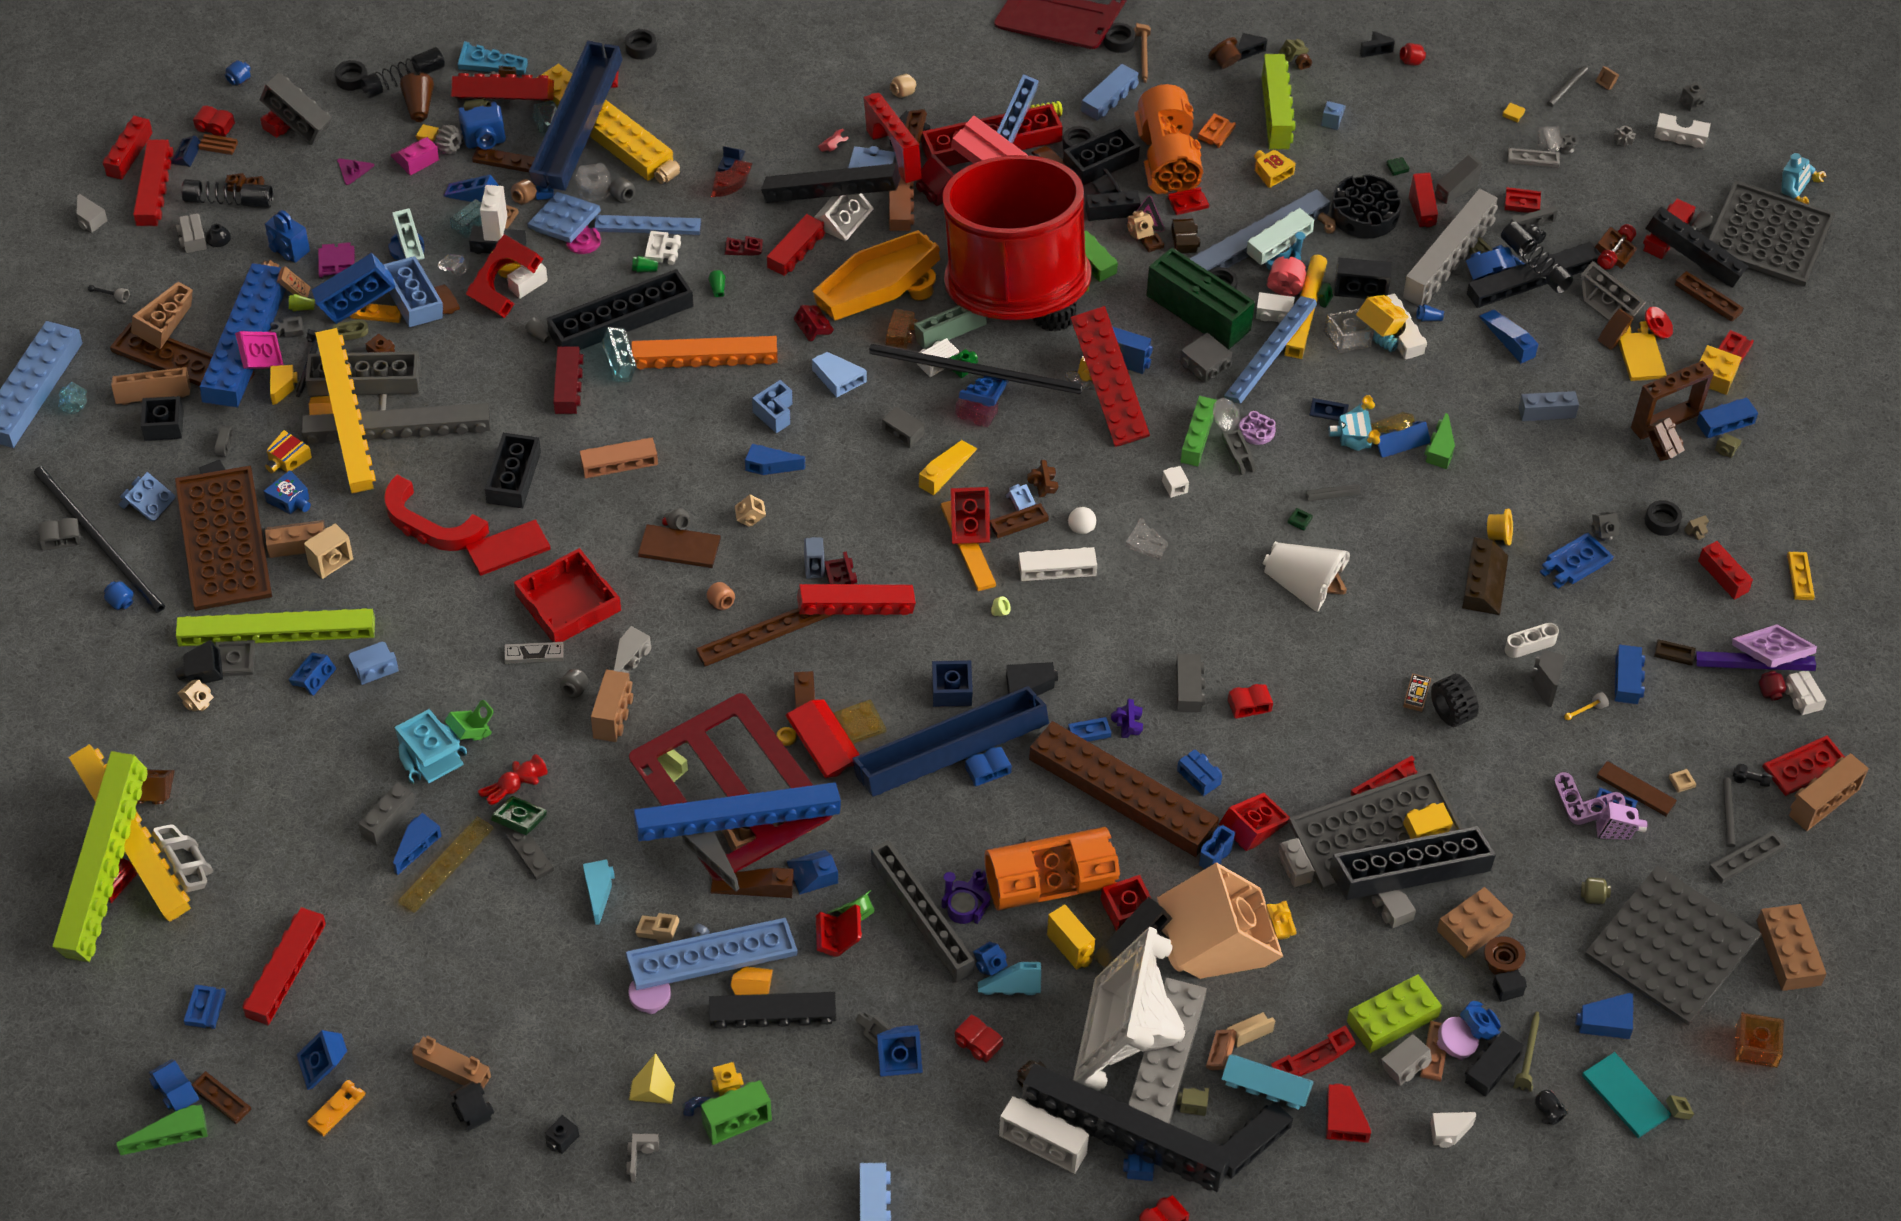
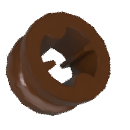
M1303 53L1295 59V63L1300 70H1303L1312 65V60L1308 54Z

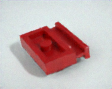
M1201 187L1168 194V200L1176 215L1209 208V203L1201 191Z
M1506 188L1504 210L1525 213L1540 210L1541 191Z
M1730 330L1718 349L1742 357L1741 364L1752 347L1754 340H1747V337Z

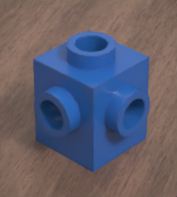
M988 942L973 951L977 960L976 966L981 973L992 976L1008 966L1005 960L1007 958L1005 952L996 943Z

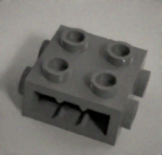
M1208 333L1196 338L1194 342L1184 346L1181 350L1180 363L1204 382L1214 379L1221 371L1227 370L1232 363V352Z

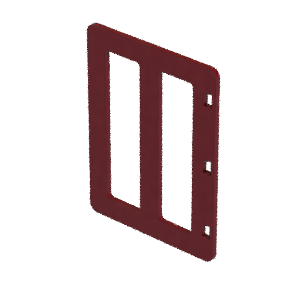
M738 693L629 753L631 764L661 806L687 803L683 794L658 761V757L684 743L690 745L726 797L750 794L706 734V731L732 717H737L790 789L813 786V784L750 699L743 693ZM649 767L652 773L647 776L642 769ZM832 816L787 821L778 827L773 826V824L749 827L756 839L725 855L734 873L824 824ZM698 857V859L701 861L705 869L708 871V873L714 880H723L706 863H704Z

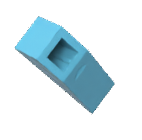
M1041 962L1016 963L979 981L978 992H982L985 995H992L994 993L1035 995L1036 993H1041Z

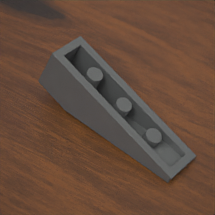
M714 831L682 835L683 843L731 888L735 891L739 890L737 877Z

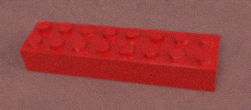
M1047 104L1028 109L1013 141L1016 147L1020 150L1062 142L1063 126L1053 105ZM1005 114L980 120L997 132ZM967 122L922 131V148L927 160L934 154L946 167L970 162L951 147L953 137L965 127Z

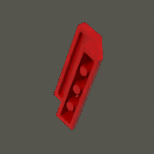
M824 699L811 700L785 715L825 778L837 777L846 767L854 766L852 758L860 754Z

